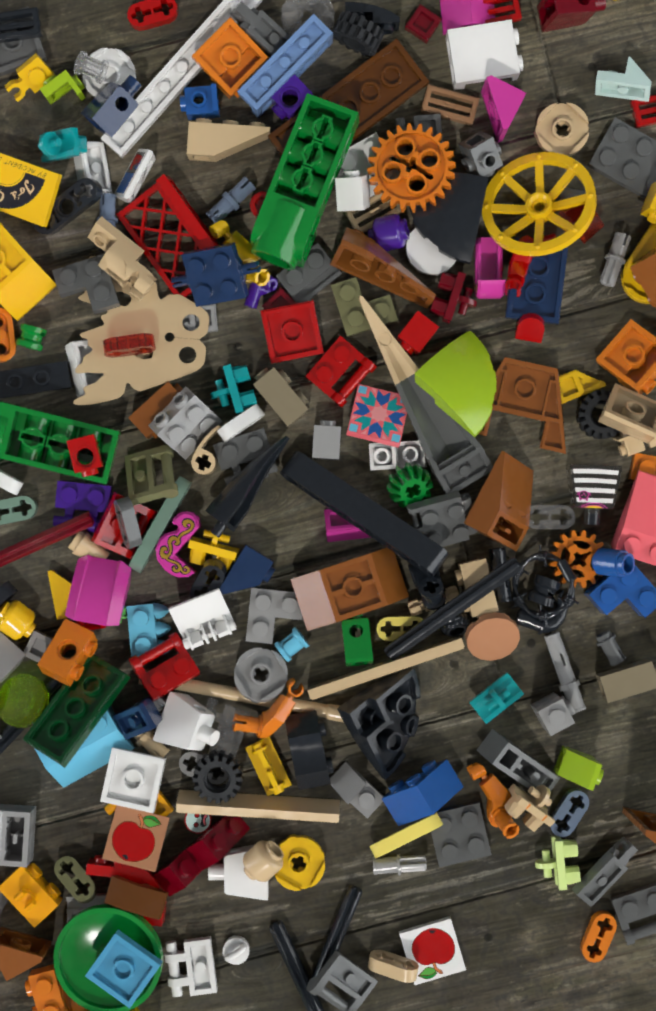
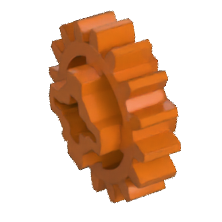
M570 530V537L568 538L566 535L561 534L560 539L562 542L552 543L556 551L548 553H552L561 559V553L564 549L566 552L565 559L572 570H578L582 574L581 577H577L574 580V586L576 587L577 582H579L581 588H586V581L592 584L596 583L594 576L598 574H596L594 568H591L590 563L593 555L604 543H595V534H591L587 538L585 530H581L579 536H577L575 530ZM574 541H583L588 546L582 549L578 548ZM575 553L580 555L584 554L583 557L580 559L582 562L581 565L576 563L572 564V561L575 560ZM549 562V566L556 567L552 575L555 577L561 575L560 582L565 584L566 580L557 566L558 562Z

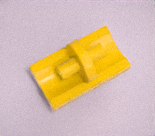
M205 529L203 537L212 539V541L195 536L190 539L188 548H191L190 563L203 565L207 553L216 555V559L224 562L228 572L233 560H236L239 548L219 543L220 541L229 544L231 536L222 534L218 538L210 530Z

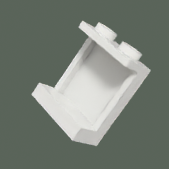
M512 19L447 30L445 40L454 91L464 89L466 84L485 82L486 77L491 75L498 79L511 77V80L514 81L518 79L520 71H523L522 55H517L516 45H519V33L517 28H513Z

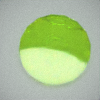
M18 674L11 677L0 690V717L5 723L16 728L32 726L31 724L35 723L49 704V693L45 688L44 682L30 674Z

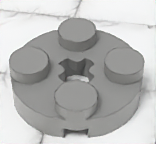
M252 648L240 656L234 669L236 688L242 696L254 703L268 702L277 698L283 692L287 683L288 669L286 662L280 654L273 650ZM258 668L261 671H268V674L265 676L266 680L263 682L254 679L256 676L255 670Z

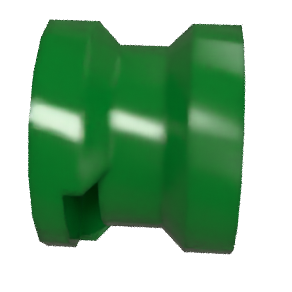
M21 323L20 329L22 332L20 338L16 340V345L42 352L43 345L41 342L42 338L47 334V330Z

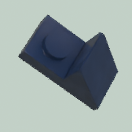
M150 696L112 716L125 740L154 729L162 721V716Z

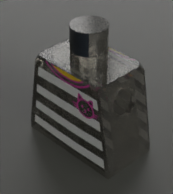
M566 465L572 508H584V524L600 525L601 509H614L622 466Z

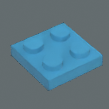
M117 930L85 977L125 1006L131 1008L163 961L123 932Z

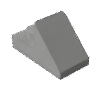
M347 761L330 777V785L347 804L351 803L367 819L383 802L382 798L384 795Z

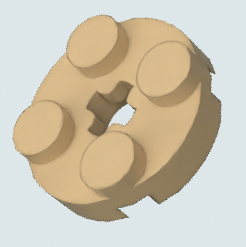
M566 102V104L554 103L549 105L541 112L536 121L534 136L539 147L544 152H555L567 156L575 155L588 140V117L580 107L573 103ZM557 124L559 126L567 125L566 132L568 135L559 136L556 133L557 128L555 126Z

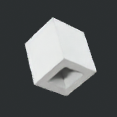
M345 170L343 175L335 178L337 211H359L370 207L368 174H360L359 170Z

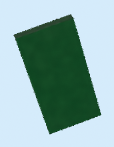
M96 655L87 658L83 665L84 670L81 677L77 681L74 680L71 687L65 684L61 686L22 739L64 768L130 679L128 674Z

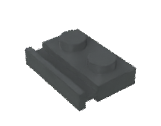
M317 243L311 248L303 268L296 266L294 270L284 269L276 275V278L294 301L298 303L312 299L340 277L342 273L338 268L330 265L331 259Z

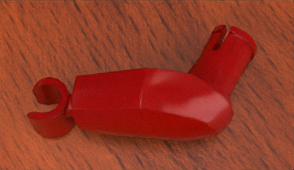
M555 233L543 236V242L557 238ZM525 235L521 237L518 241L524 243H534V238ZM512 253L505 283V295H508V290L514 288L517 290V297H520L521 287L524 284L529 265L535 256H522Z

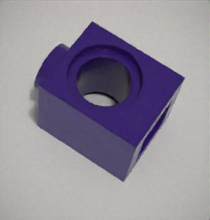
M294 74L271 97L273 105L271 109L281 120L284 118L289 120L300 112L307 93L311 95L313 93ZM287 96H294L298 99L297 103L292 106L284 104L283 100Z

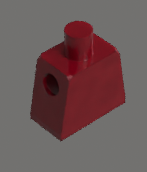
M542 0L537 5L541 31L543 33L585 24L595 12L605 10L606 0Z

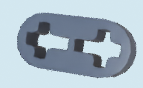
M572 788L568 790L551 814L555 821L557 819L562 821L566 814H568L565 820L568 825L566 829L561 827L557 830L558 826L556 823L550 827L556 836H569L587 811L589 798L581 789ZM579 795H581L580 800L583 802L582 805H575L573 809L569 811L573 804L570 801V798L572 796L577 798Z

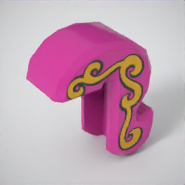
M477 237L474 245L475 296L478 299H501L505 293L506 280H502L503 248L491 237Z
M185 511L173 518L172 523L178 526V530L165 533L158 540L155 548L156 557L165 571L176 577H189L197 572L177 554L201 528L199 516L194 512Z

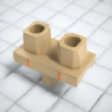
M514 783L508 790L512 797L504 805L509 815L517 819L527 810L528 812L522 818V821L534 832L543 823L551 827L556 822L554 818L548 815V808L546 807L552 804L550 799L551 792L545 785H539L536 788L531 786L528 789V793H526Z

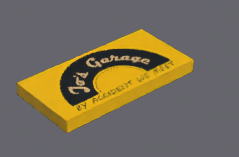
M0 152V211L39 226L47 227L62 175Z

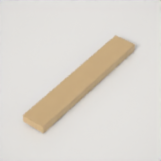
M460 636L401 655L395 660L389 659L307 688L310 699L314 700L464 649L465 646Z
M179 790L176 803V812L339 823L340 800L237 793L228 802L221 800L220 804H216V800H212L210 803L207 802V797L201 798L199 791Z

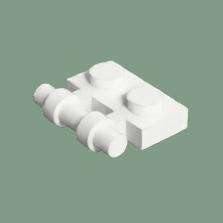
M211 936L184 939L183 951L177 950L175 940L167 941V952L164 953L165 963H168L170 976L167 977L168 986L172 990V997L183 995L182 986H189L190 996L217 993L218 986ZM186 961L187 974L182 975L180 974L179 962Z

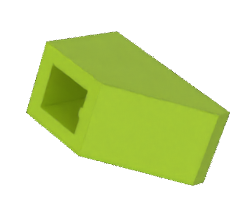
M562 745L554 767L557 775L593 791L595 784H600L604 770L601 769L602 764L593 756Z

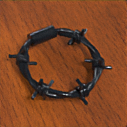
M539 545L538 553L529 556L520 563L522 570L512 578L513 601L515 605L511 609L519 606L529 615L538 618L540 621H545V626H548V619L555 617L569 606H572L573 602L577 605L579 604L578 601L574 600V580L577 577L566 559H559L556 555L548 553L546 550L543 551L542 545ZM534 560L544 561V567H547V560L558 562V568L566 582L570 584L567 595L563 599L559 596L557 597V599L562 601V605L557 610L548 612L547 610H542V605H539L538 612L530 610L525 605L523 596L527 592L520 595L517 586L519 578L523 573L529 575V572L524 569L529 562Z

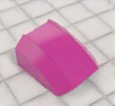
M89 554L79 558L70 588L65 616L75 621L103 626L120 625L131 583V567L121 560L114 561L97 558Z

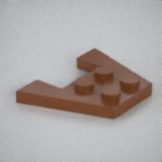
M505 357L495 372L497 383L492 411L544 421L545 425L539 448L566 454L558 369ZM491 415L479 435L487 436Z

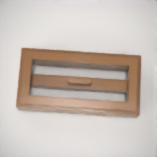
M428 84L421 113L428 115L441 114L443 119L472 126L480 98ZM432 93L439 96L462 101L465 103L472 104V108L432 98L430 96ZM428 104H432V105H436V106H439V107L447 108V109H450V110L458 111V112H461V113L469 114L470 116L467 117V116H463V115H460V114L452 113V112H449V111L441 110V109H438V108L430 107V106H428Z

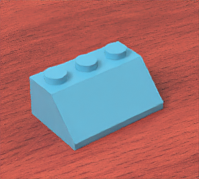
M112 706L108 708L65 768L36 750L45 769L63 788L108 764L112 747L127 750L135 748L130 739L125 740L112 716L116 713Z

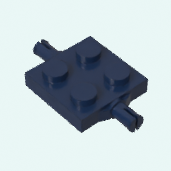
M234 242L184 252L181 256L186 270L185 275L173 276L171 283H174L172 285L174 288L188 285L192 291L196 307L243 299L249 295L246 285V274L259 273L261 266H258L260 265L259 261L244 264L238 256Z

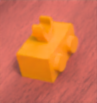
M31 863L27 867H18L0 884V892L35 928L59 906L63 898L60 896L61 891L52 882L48 883L42 877L41 869L35 863Z

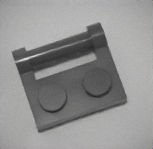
M656 882L610 898L627 946L635 944L637 939L656 933V921L630 930L628 924L656 914Z
M336 950L318 975L311 978L308 982L307 991L314 996L319 995L340 1011H357L378 983V980ZM328 981L332 982L351 996L350 999L345 1001L325 987Z

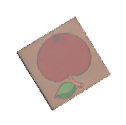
M117 805L102 859L156 872L170 818Z

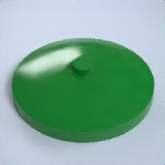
M100 904L80 911L68 921L57 938L53 959L57 979L63 990L74 1002L90 1011H129L142 1004L151 995L160 979L163 962L131 1008L125 1006L85 977L117 930L123 932L163 961L160 939L154 928L143 916L109 904Z

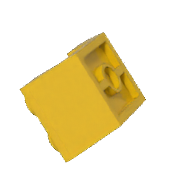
M0 222V304L19 321L57 285Z

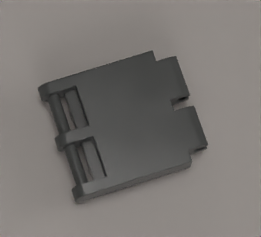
M459 491L414 502L407 506L408 513L412 515V527L419 532H424L425 536L442 547L470 540L469 535L478 532L464 524L472 508L469 493L460 495ZM417 513L420 514V522H418Z

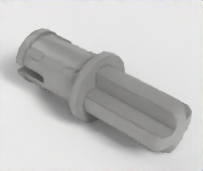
M621 232L614 233L609 253L604 257L606 263L600 278L602 285L608 287L615 286L621 265H624L626 262L624 257L631 236Z
M397 853V856L378 857L376 859L373 857L374 875L398 873V876H400L402 872H417L427 869L425 855L400 856V853Z

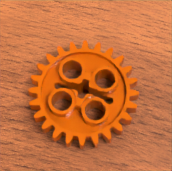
M408 123L406 131H403L397 125V134L395 135L387 130V140L378 138L381 147H372V152L376 157H368L369 163L374 165L367 168L368 174L374 175L369 179L370 185H377L373 190L374 194L379 195L383 193L381 196L382 203L390 199L391 209L400 204L402 213H404L407 206L411 207L412 213L416 212V206L418 205L421 206L423 211H426L427 202L436 206L435 197L438 196L444 199L445 194L442 189L451 190V184L447 180L455 179V173L449 171L456 168V162L449 161L454 157V152L446 151L450 147L449 142L440 143L442 140L441 133L433 137L432 127L423 132L422 124H419L416 130H412L411 123ZM403 146L413 148L412 152L408 155H401L399 150ZM394 157L398 159L399 162L391 161L390 158ZM428 157H433L437 160V163L432 167L423 165V161ZM413 164L416 165L417 170L412 169L410 172H407L406 166L412 167ZM395 169L400 172L396 179H388L386 177L390 170ZM423 174L429 175V176L432 175V176H433V179L430 180V179L426 178ZM415 181H421L425 184L420 191H413L410 189V186Z

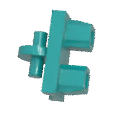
M75 127L43 133L40 135L38 148L43 153L41 162L50 163L87 153L86 136L78 135V128Z
M231 364L223 366L229 388H225L223 379L216 380L217 391L210 393L211 398H220L222 407L230 405L227 395L231 394L235 412L237 415H240L245 409L258 404L254 390L239 393L237 386L238 383L251 380L247 365L232 367Z
M506 672L470 700L469 703L487 724L523 696L524 693Z

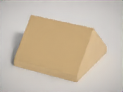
M615 383L598 422L648 444L656 436V401Z

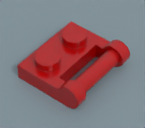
M340 336L305 377L343 408L347 403L346 399L369 372L373 373L377 366ZM356 360L361 366L337 393L332 387Z
M114 492L91 541L132 560L137 547L127 549L121 545L123 539L114 509V500L125 496ZM138 504L133 507L135 514L137 512L141 513L138 526L142 538L151 518H155L157 511Z
M176 632L168 636L169 639L138 657L134 655L128 659L153 702L200 674L198 667ZM173 648L177 652V655L148 672L143 668V665Z

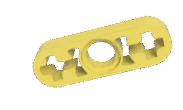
M436 812L369 847L376 859L439 828L443 823Z

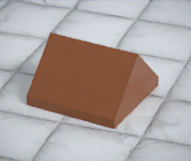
M0 927V970L6 981L41 963L50 949L52 941Z

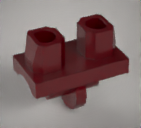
M458 272L457 275L450 273L441 274L437 288L451 292L449 300L435 297L430 312L442 317V322L449 324L452 321L457 303L460 304L458 314L464 316L468 307L476 308L477 301L471 299L473 289L465 288L463 296H460L466 277L465 273Z

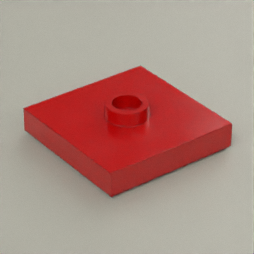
M314 300L260 310L271 364L324 353Z

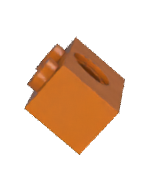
M65 618L37 665L43 674L71 687L74 680L77 681L81 677L84 670L83 665L87 658H91L96 652L98 640L94 632ZM76 650L73 657L64 658L67 651Z

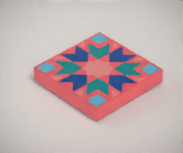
M358 384L346 435L399 448L407 416L399 394Z

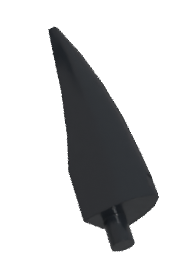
M288 436L273 444L250 462L208 506L205 511L218 520L210 531L211 533L220 538L226 528L233 532L249 512L265 477L290 438Z

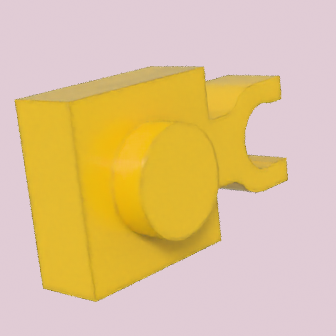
M35 53L16 69L19 78L9 81L5 88L8 92L14 87L19 88V92L14 95L15 100L19 102L29 88L34 93H37L43 87L45 80L55 74L40 56Z

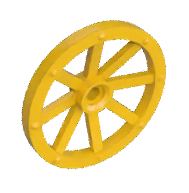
M537 152L519 157L500 169L486 187L482 208V217L486 229L499 246L514 254L543 256L558 252L579 239L591 224L597 206L594 182L587 169L577 160L567 155L555 152ZM544 165L558 166L566 169L567 171L548 194L545 193ZM535 166L536 192L529 194L512 176L522 170ZM574 176H577L582 182L586 194L554 202ZM506 184L525 202V205L494 204V200L501 187ZM585 204L583 212L575 224L554 213ZM493 213L525 215L503 232L499 230L493 219ZM547 221L566 231L557 238L543 242L544 223ZM532 222H535L534 243H524L511 239V237Z

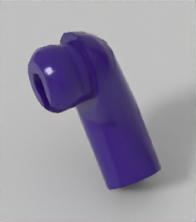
M270 275L268 283L264 286H258L256 283L251 282L248 290L249 295L246 297L244 306L257 309L260 296L277 289V279Z

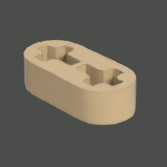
M373 950L370 952L368 968L380 975L405 983H411L417 979L419 965L411 959L384 950Z

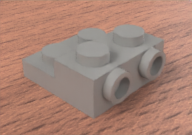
M185 386L181 392L173 397L172 401L162 412H159L148 426L186 460L199 446L204 437L218 426L222 420Z

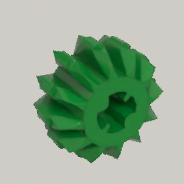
M406 462L403 469L396 466V474H389L391 482L386 484V488L390 492L389 497L391 500L397 502L400 507L404 508L407 504L422 501L424 497H431L429 489L433 488V482L430 479L429 472L423 469L420 464L416 463L411 466L410 463Z

